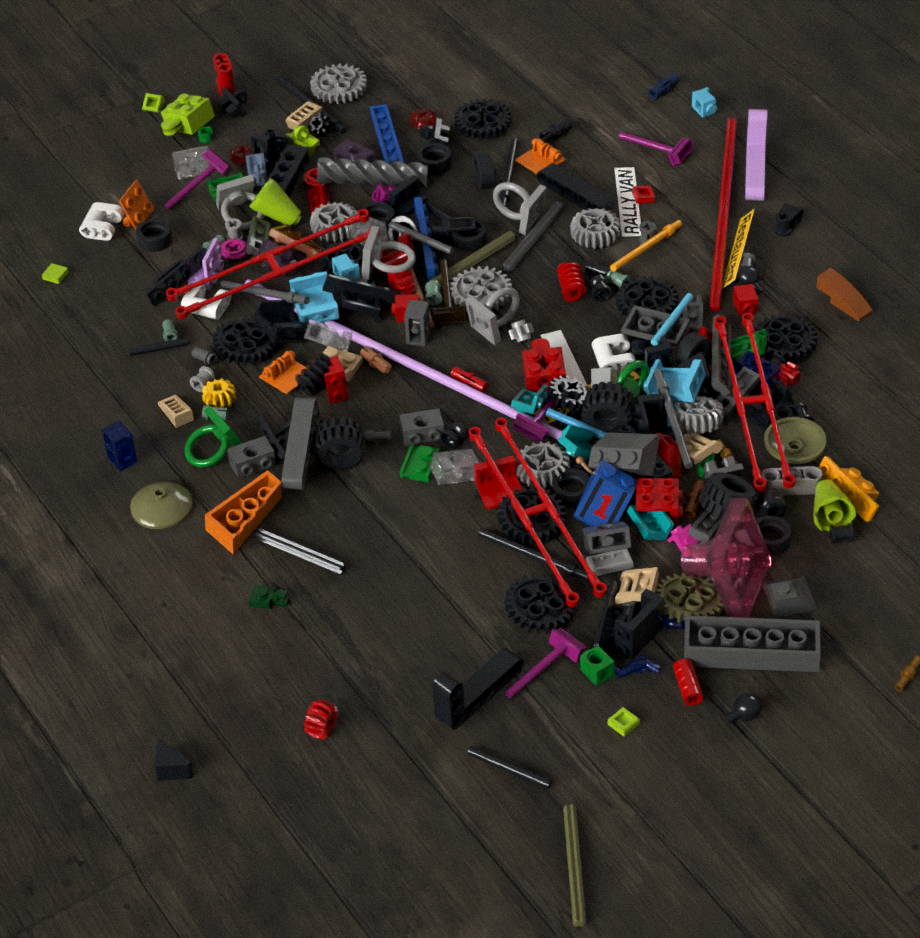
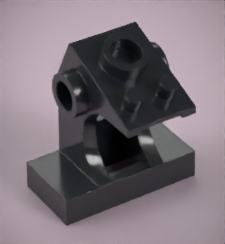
M267 129L261 135L253 134L251 136V154L263 153L266 172H269L271 169V156L276 155V152L281 153L284 151L287 144H290V137L277 132L275 129Z
M773 378L770 392L774 408L794 405L791 397L793 395L790 391L791 388L788 385L786 387L783 386L784 382L782 380L777 381ZM765 403L745 405L746 416L766 431L772 423Z

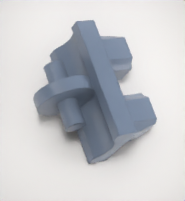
M257 153L245 156L248 175H252L254 187L263 186L268 181L264 154Z

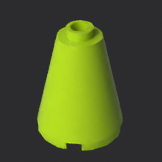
M272 178L265 183L249 205L252 210L289 226L292 224L296 226L302 218L300 216L301 211Z
M832 480L820 481L815 487L813 508L815 525L821 531H829V526L832 524L834 526H846L848 523H851L856 517L853 503Z

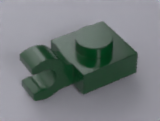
M254 585L248 600L249 606L270 609L271 605L274 604L285 607L289 601L288 598H285L287 591L284 589L276 591L275 587Z

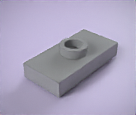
M627 548L586 557L587 564L597 576L630 569L634 566Z

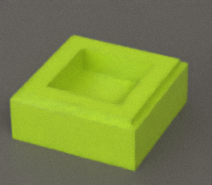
M51 263L42 274L43 280L60 284L69 273L68 268Z
M624 707L608 719V725L624 737L640 724V719Z

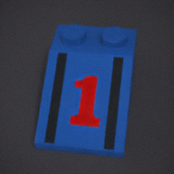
M602 460L592 472L573 517L590 527L618 522L634 493L637 480Z

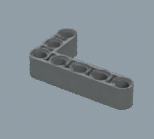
M295 397L281 482L284 489L304 490L312 438L317 426L322 424V417L316 398Z

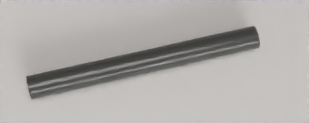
M391 221L389 223V228L402 234L408 233L411 238L450 255L454 251L453 247Z

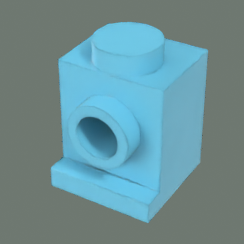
M708 87L692 92V107L702 118L715 114L717 110L716 99L709 93Z
M346 254L332 258L335 276L356 281L360 280L359 265L350 260Z

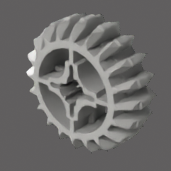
M327 202V205H321L320 208H315V212H312L310 217L311 231L314 234L341 223L345 219L356 215L358 211L353 206L350 207L349 204L344 205L343 202H334L332 204ZM360 221L349 226H343L317 238H320L321 241L327 240L328 243L330 241L335 243L336 241L343 242L344 239L350 240V236L354 237L355 233L358 232Z
M596 207V209L589 208L587 211L582 210L581 213H576L571 222L570 231L575 243H579L580 246H586L587 249L593 247L595 250L596 247L602 249L603 246L609 247L610 244H615V240H618L620 236L621 226L619 218L616 217V214H612L611 210L605 211L604 208L600 210Z
M697 395L694 402L675 401L672 403L682 432H687V434L691 432L704 434V432L710 433L712 430H717L718 427L722 426L724 411L719 400Z
M540 441L539 444L532 442L531 446L525 445L524 450H520L539 484L544 489L548 486L552 488V479H554L555 474L560 476L559 471L565 472V469H570L569 455L563 447H558L557 443L551 445L549 441L547 443ZM516 455V474L518 479H521L522 484L527 483L528 487L534 486Z

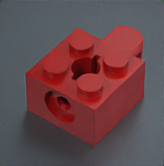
M539 338L532 342L531 350L522 351L526 389L538 392L544 384L549 387L554 377L557 379L560 375L563 378L566 377L562 347L550 348V343L547 339Z

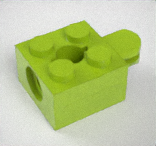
M188 94L179 95L173 103L168 104L161 111L164 120L161 123V127L166 136L174 135L177 132L193 135L215 117L209 98Z

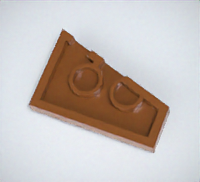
M288 224L271 228L269 236L281 244H290L302 239L303 234L298 231H290L291 226ZM310 240L290 249L297 252L301 251L309 258L321 253L324 248Z

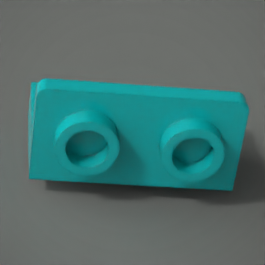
M544 384L538 392L523 388L512 400L511 407L515 408L519 413L533 415L538 409L542 408L543 403L546 404L549 397L547 395L548 385Z
M568 424L558 442L566 448L565 451L573 457L581 456L584 460L590 458L592 449L589 441L594 433L591 430Z
M630 505L627 513L645 540H666L674 526L666 512L637 511L636 505Z

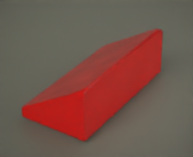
M318 183L307 190L311 215L312 212H315V208L327 205V202L331 204L329 190L324 184Z

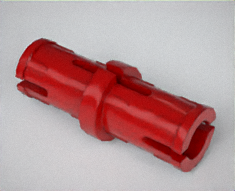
M458 366L452 369L450 376L453 379L484 394L488 391L489 383L476 377L475 373H468Z

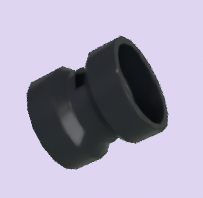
M596 275L590 279L589 287L594 300L598 302L608 300L611 296V289L607 278L603 275Z
M454 422L449 430L447 429L441 433L440 439L447 448L453 450L459 445V442H463L468 438L469 433L462 423Z

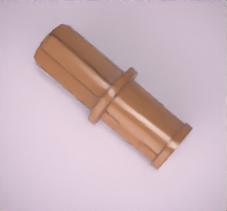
M368 346L364 347L368 352L363 348L361 349L360 356H363L371 367H376L382 373L390 372L391 364L383 359L380 353H375Z

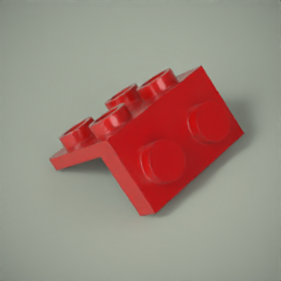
M514 455L495 459L494 462L512 493L514 494L515 488L522 491L516 476V460ZM488 461L474 464V481L485 508L488 510L499 508V503H502V497H507L505 489Z
M679 478L637 479L636 510L670 512V519L674 526H678V518H683V505H679V503H683V490H679Z

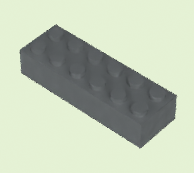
M685 615L684 659H690L693 667L819 672L821 655L820 621Z

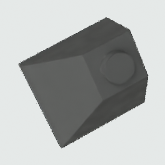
M805 576L762 583L774 618L817 610Z

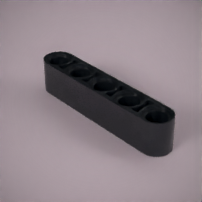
M554 163L537 172V179L543 186L583 210L587 211L589 208L596 209L597 207L600 210L604 208L605 211L614 208V201L609 195Z

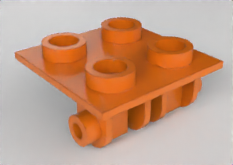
M540 138L533 139V149L515 159L516 162L535 174L551 163L559 165L566 161V158L562 157L561 151L556 150L548 143H544Z
M137 179L119 200L127 215L123 219V225L125 227L134 226L135 230L154 210L152 203Z
M286 351L281 357L274 360L272 364L268 367L266 366L259 378L288 395L298 387L295 376L301 374V370L306 369V367L294 360L296 355L293 351Z

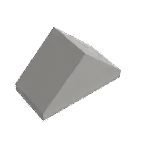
M611 367L591 369V388L592 385H599L600 382H612L615 384L619 373Z

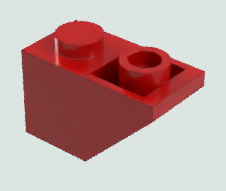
M656 433L660 435L657 454L673 470V474L666 478L680 479L681 454L677 443L668 435Z

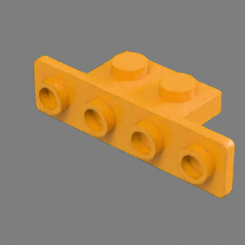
M825 456L818 467L822 471V479L832 480L853 503L855 512L866 522H870L879 508V505L874 500L878 498L880 493L874 488L873 483L861 476L859 470L853 467L840 468L830 457Z

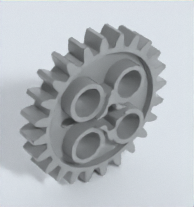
M339 63L338 66L332 64L330 68L325 66V70L319 69V72H315V76H312V80H310L311 92H313L314 96H317L318 100L323 98V102L329 100L330 104L333 101H336L337 104L340 101L346 103V100L352 101L353 97L358 99V95H363V91H366V75H364V71H360V68L354 69V65L348 67V64L341 66V63Z
M478 266L477 270L471 267V271L464 269V274L458 273V278L453 277V282L450 283L452 301H455V305L460 304V306H466L465 299L469 296L474 297L482 305H485L494 292L504 287H512L511 279H507V274L502 275L501 270L496 272V268L488 270V266L485 269H481ZM502 296L495 302L492 308L499 310V305L505 306V302H509V297L511 296Z

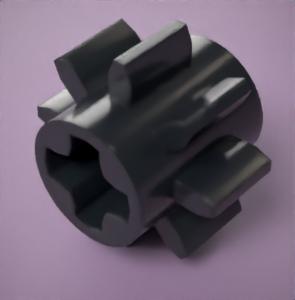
M319 113L318 116H312V120L309 123L312 127L311 132H317V135L320 136L323 135V132L329 133L328 130L332 126L329 122L330 117L324 116L322 113Z

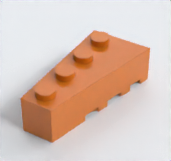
M267 470L206 513V531L234 555L282 498V482Z

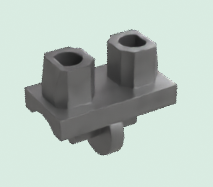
M733 456L724 458L722 460L723 468L719 469L716 461L706 462L704 465L705 477L703 481L707 482L711 474L719 472L740 477V471L744 467L742 463L737 464Z

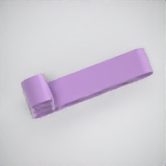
M749 109L745 200L764 201L767 110Z

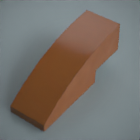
M829 268L817 276L816 288L831 297L830 303L857 321H861L872 313V308L863 296L838 272Z

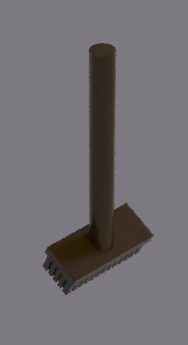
M442 259L440 261L445 307L432 308L433 322L435 325L466 322V306H452L448 263L446 259Z

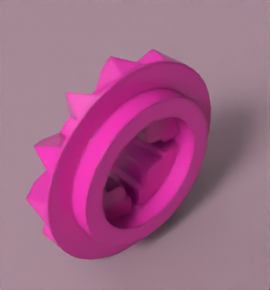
M230 239L220 245L222 247L221 257L225 258V260L231 259L234 261L235 259L241 260V257H247L245 253L247 242L241 239Z

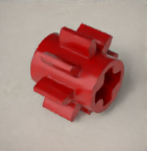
M788 361L787 365L783 363L779 366L776 376L784 382V386L796 385L801 378V372L798 371L800 366Z

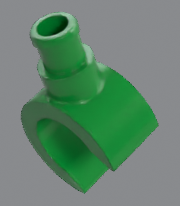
M201 127L197 131L199 141L203 143L211 142L210 135H213L212 127Z
M714 453L698 463V475L704 478L705 476L703 469L705 463L715 461L716 456Z

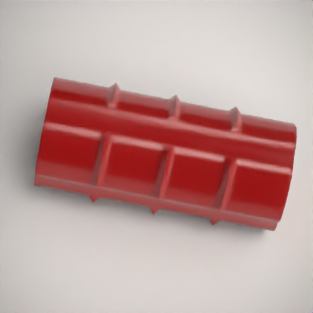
M690 659L676 661L673 664V669L684 703L687 706L698 705L703 701V694L693 663Z

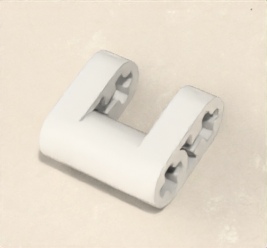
M95 202L82 222L79 232L86 238L110 240L115 233V227L111 223H119L125 212L119 205Z
M205 285L198 286L187 292L182 299L181 306L187 307L207 300L203 299L206 292ZM219 289L215 296L227 292V290ZM231 295L205 305L201 309L192 312V314L218 320L229 306Z
M625 334L596 338L592 342V348L599 368L611 367L620 374L628 364L636 360L635 356L631 353L621 354L630 348L628 337Z

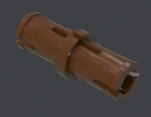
M696 480L692 492L687 496V505L683 515L688 519H694L699 506L702 505L699 498L706 484L703 480Z

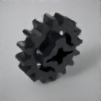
M560 375L558 379L554 377L550 382L547 395L551 396V401H556V406H562V409L567 407L570 411H573L574 408L580 411L583 408L589 387L583 386V381L579 382L575 377L570 379L568 375L565 378Z

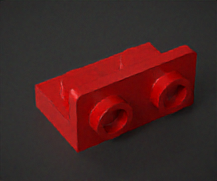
M338 355L330 357L331 366H328L329 372L324 374L330 404L349 399L345 372Z

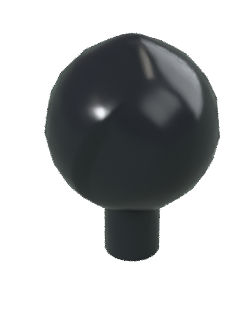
M741 266L736 276L739 285L753 284L756 294H760L763 290L758 285L760 275L757 269L753 266Z
M749 693L740 695L734 702V710L725 716L727 721L732 723L738 718L743 721L754 720L761 712V699Z

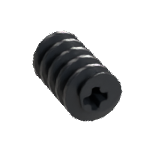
M319 353L317 358L312 360V364H307L306 369H302L301 374L295 376L299 388L307 396L312 395L310 389L317 391L315 384L323 385L320 379L325 380L324 374L329 372L328 366H331L330 357L324 353Z

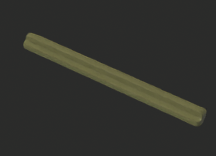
M507 231L448 268L449 280L451 281L453 277L458 276V273L462 274L464 269H470L513 242L515 234L512 231ZM441 273L431 280H437L442 284Z
M571 804L565 805L563 812L572 919L575 927H583L586 925L577 813L576 806Z

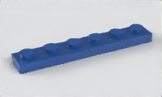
M387 104L369 107L383 160L388 164L394 161L404 163Z
M421 197L414 198V207L419 233L432 238L429 218L425 216L427 215L426 204H422ZM422 242V254L427 281H429L435 275H438V265L435 263L434 247Z

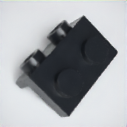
M415 175L389 192L390 205L394 212L400 216H406L415 209L414 198L421 197L422 202L428 200L427 195L420 192L419 177Z
M664 336L660 337L659 345L645 348V362L648 364L649 373L656 359L661 360L664 368H672L670 354H672L673 350L671 343L667 342Z

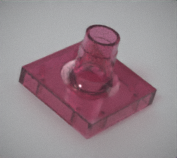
M731 498L713 542L685 545L681 554V566L686 575L713 577L729 617L749 618L771 566L772 559L748 498Z

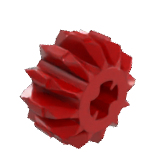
M411 270L401 273H388L387 280L391 289L400 291L401 295L413 294L416 290L415 277H413Z
M318 699L316 702L313 701L305 715V732L317 739L324 740L326 737H329L337 723V707L326 700Z

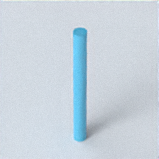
M691 293L685 295L652 338L651 344L653 346L659 344L660 337L666 335L692 301L693 295Z

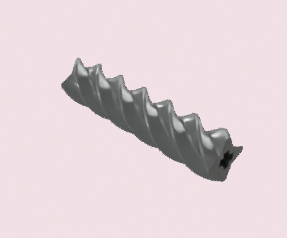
M322 157L318 159L317 182L328 184L334 181L341 185L352 182L359 186L369 183L378 186L380 183L397 187L415 175L419 177L421 188L423 186L427 187L428 167L419 162H412L407 165L401 161H394L388 164L382 160L370 163L364 159L352 162L345 158L333 161L330 158Z

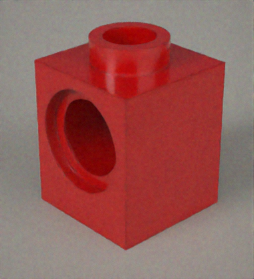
M753 284L734 286L733 303L738 316H742L745 313L757 314L758 297Z

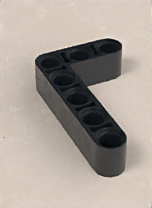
M503 648L463 684L446 672H441L435 678L432 686L435 718L453 730L459 728L521 672L525 662L524 659L507 648Z

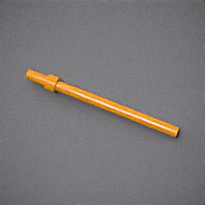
M677 220L673 224L666 225L662 228L661 232L613 263L610 269L613 272L617 271L665 237H670L682 226V222Z

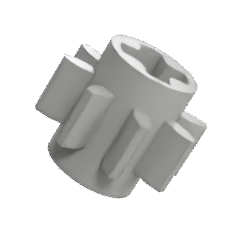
M524 319L511 324L512 329L508 331L511 340L517 339V342L521 343L531 339L530 334L534 332L531 323L527 324Z

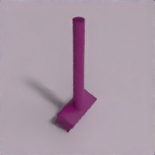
M620 132L618 136L619 139L669 153L668 157L672 166L681 164L695 148L690 138H681L676 146L672 147L624 132Z
M208 148L201 156L211 165L164 204V206L170 210L216 169L228 177L233 167Z
M549 400L532 420L518 413L513 422L512 429L538 443L540 441L543 442L548 437L549 429L539 423L546 417L547 409H552L555 406L556 401Z
M562 628L553 629L548 643L554 646L555 649L510 687L505 694L508 698H513L562 654L569 657L575 663L579 662L580 656L586 651L587 646L576 638L574 639L572 635L570 636Z

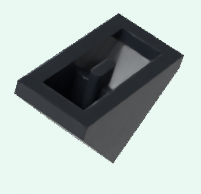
M159 738L156 742L155 759L158 781L191 779L194 776L191 762Z

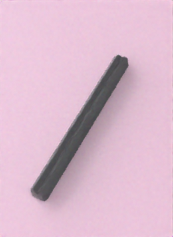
M558 201L553 203L503 263L504 271L511 272L563 210L562 203Z

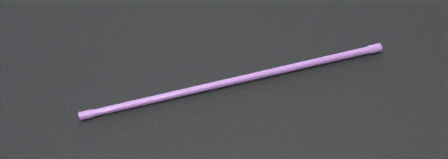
M248 279L244 284L251 282L252 280ZM259 283L254 285L256 287L265 288L263 285ZM257 295V296H261V297H263V298H266V299H268V300H282V299H277V298H272V297ZM294 304L292 312L297 314L296 307ZM333 320L319 323V325L364 347L368 346L373 351L513 419H516V415L519 413L515 408ZM519 413L531 420L534 418L526 413ZM542 421L539 423L549 429L548 436L557 441L559 440L563 430H559Z

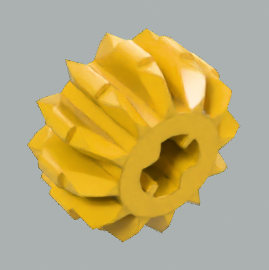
M214 378L213 382L207 381V385L203 386L202 398L204 404H210L211 407L225 408L231 407V404L235 402L236 390L230 380L224 381L223 378L220 380Z

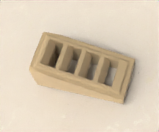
M310 101L306 102L287 117L286 123L288 128L294 130L295 127L301 125L308 127L312 116H317L322 111V107Z
M177 395L158 402L159 407L176 428L194 421L192 410Z

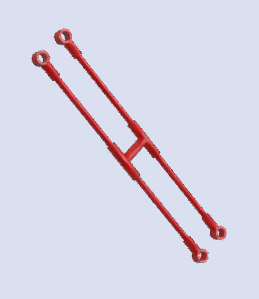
M361 209L356 215L345 219L341 223L285 246L281 245L252 257L249 261L177 289L169 288L166 291L167 299L169 301H176L178 296L191 291L193 288L251 264L255 265L268 260L273 271L262 275V277L200 303L197 302L187 307H177V318L186 319L188 314L201 309L205 305L263 281L267 282L296 270L299 266L357 242L361 243L367 240L371 227L368 232L356 236L355 239L297 263H290L280 268L274 258L290 248L343 226H349L359 221L367 222L370 218L369 212L366 209Z
M751 313L743 314L742 324L746 326L747 334L750 336L762 383L763 395L742 397L741 389L737 383L727 342L726 318L718 316L715 318L714 327L718 329L719 336L723 342L733 383L732 390L738 415L742 420L754 476L753 488L757 492L765 491L766 480L762 478L761 470L757 464L747 424L745 405L765 403L782 462L783 486L791 489L795 486V476L791 474L790 466L787 464L778 430L769 384L766 383L754 336V316Z
M505 418L496 419L495 429L501 432L505 440L511 445L543 502L524 509L519 500L515 498L486 449L487 446L481 437V429L471 427L469 429V439L475 441L479 450L485 455L509 496L511 504L524 527L530 532L566 596V605L572 608L578 606L579 595L573 592L568 583L564 581L535 532L533 523L529 519V516L548 510L552 519L557 522L587 572V577L594 587V595L599 598L604 597L607 592L606 584L600 582L595 572L590 569L563 524L559 512L545 489H542L515 444L513 436L507 427V420Z

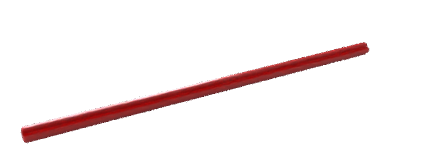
M731 117L727 121L710 296V311L718 312L721 303L737 119H732Z

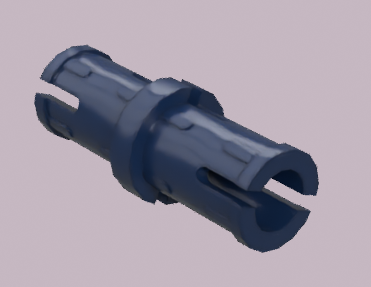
M671 73L667 78L658 81V84L649 90L650 97L657 99L664 92L670 91L671 87L679 82L678 75Z

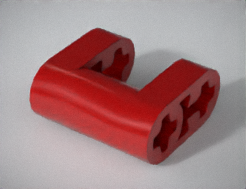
M225 53L215 54L213 56V63L218 75L216 77V85L220 97L223 96L221 90L224 87L234 95L235 85L230 59Z
M408 233L398 236V242L406 244L414 251L413 241ZM383 250L380 261L387 265L396 266L404 264L408 260V256L400 250L389 254L387 250ZM377 269L381 276L387 274V272Z

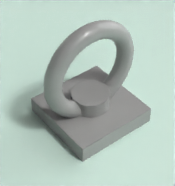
M252 175L217 185L216 205L218 210H221L225 222L233 219L229 215V207L240 205L250 200L253 201L256 197L253 193L254 179ZM258 212L256 217L263 220L265 215ZM251 221L242 223L241 230L250 229Z
M503 182L495 187L493 200L503 215L513 220H521L519 233L526 235L543 213L547 187L540 184L530 196L521 186L511 182ZM503 190H512L523 198L524 201L521 205L520 213L509 210L502 203L500 194Z
M371 226L363 248L361 279L369 280L374 266L387 273H401L409 270L415 263L414 251L406 244L395 241L378 244L379 227ZM386 249H397L408 256V260L404 264L396 266L387 265L380 261L382 251Z
M512 287L501 288L489 297L485 305H482L474 297L469 296L465 299L471 327L496 346L501 342L499 328L507 324L518 310L520 303L518 292ZM510 295L512 303L508 312L497 320L496 315L491 310L493 305L502 296Z

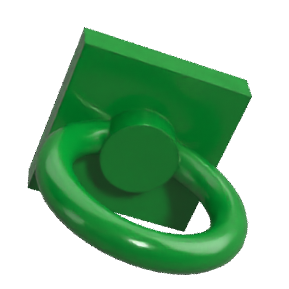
M635 360L622 370L616 380V383L621 384V387H626L628 392H632L636 401L635 404H637L638 396L647 395L644 392L643 384L649 376L648 364L643 360ZM641 368L639 381L631 377L627 379L632 371ZM635 413L633 414L632 422L634 421V419H637V417H635Z
M211 406L206 408L204 412L215 425H205L195 430L189 436L184 449L187 461L199 468L209 467L218 463L227 453L230 443L233 446L242 444L232 429ZM213 433L221 442L220 449L208 459H197L193 455L195 442L202 435Z

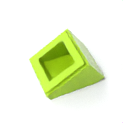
M146 93L142 110L159 113L165 104V98L161 95Z

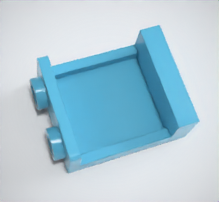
M326 271L289 280L292 292L309 297L308 304H295L300 323L315 325L339 319L338 306L336 301H334L333 294L322 290L327 277Z
M656 359L653 367L650 368L647 380L644 381L643 389L647 395L659 394L656 388L657 381L654 371L661 369L664 380L668 382L670 388L668 392L671 401L694 402L706 376L702 360L694 359L690 368H664L661 360Z

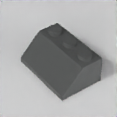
M634 305L621 328V333L651 341L671 314ZM679 316L664 337L667 342L671 343V346L678 348L680 342L689 334L690 319Z
M606 433L592 446L588 467L595 470L600 462L604 460L628 475L653 476L660 435Z

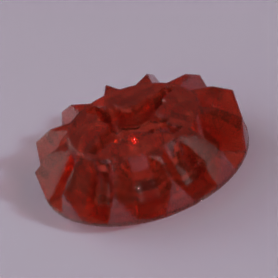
M416 109V112H411L409 123L418 129L426 125L434 126L437 119L436 113L431 112V109Z
M242 144L239 147L235 146L234 149L230 150V160L238 165H246L245 156L251 155V146L249 144L246 146Z

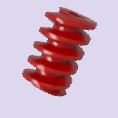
M573 262L560 264L557 268L563 297L567 302L577 301L586 293L581 267Z

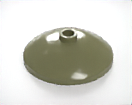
M787 417L776 421L787 463L803 464L811 462L824 452L826 448V435L823 429L815 422L800 417ZM771 424L765 431L764 445L774 458L781 461Z
M165 481L155 482L143 487L134 495L130 504L133 519L141 526L150 529H167L180 524L189 516L193 507L191 494L185 487L177 483Z

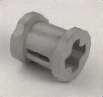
M239 219L227 220L225 223V227L228 230L227 240H243V233L241 232L242 222Z
M202 366L199 369V373L190 379V385L196 391L202 392L203 386H206L207 381L211 382L214 380V372L209 367Z

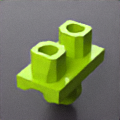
M304 125L295 127L292 133L285 134L290 137L291 145L308 147L309 156L314 154L315 147L320 145L319 140L309 134L308 128Z

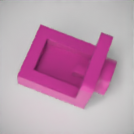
M691 524L684 528L681 525L671 531L672 536L667 539L669 543L672 541L676 543L685 558L692 554L694 546L701 543L688 534Z

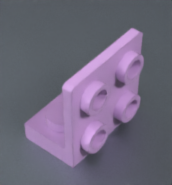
M218 238L213 239L202 260L203 267L189 278V285L223 270L224 262L221 260L222 247L219 245ZM217 279L203 284L206 290H210Z

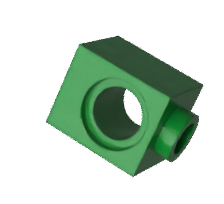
M597 645L580 656V670L598 686L614 676L615 661Z

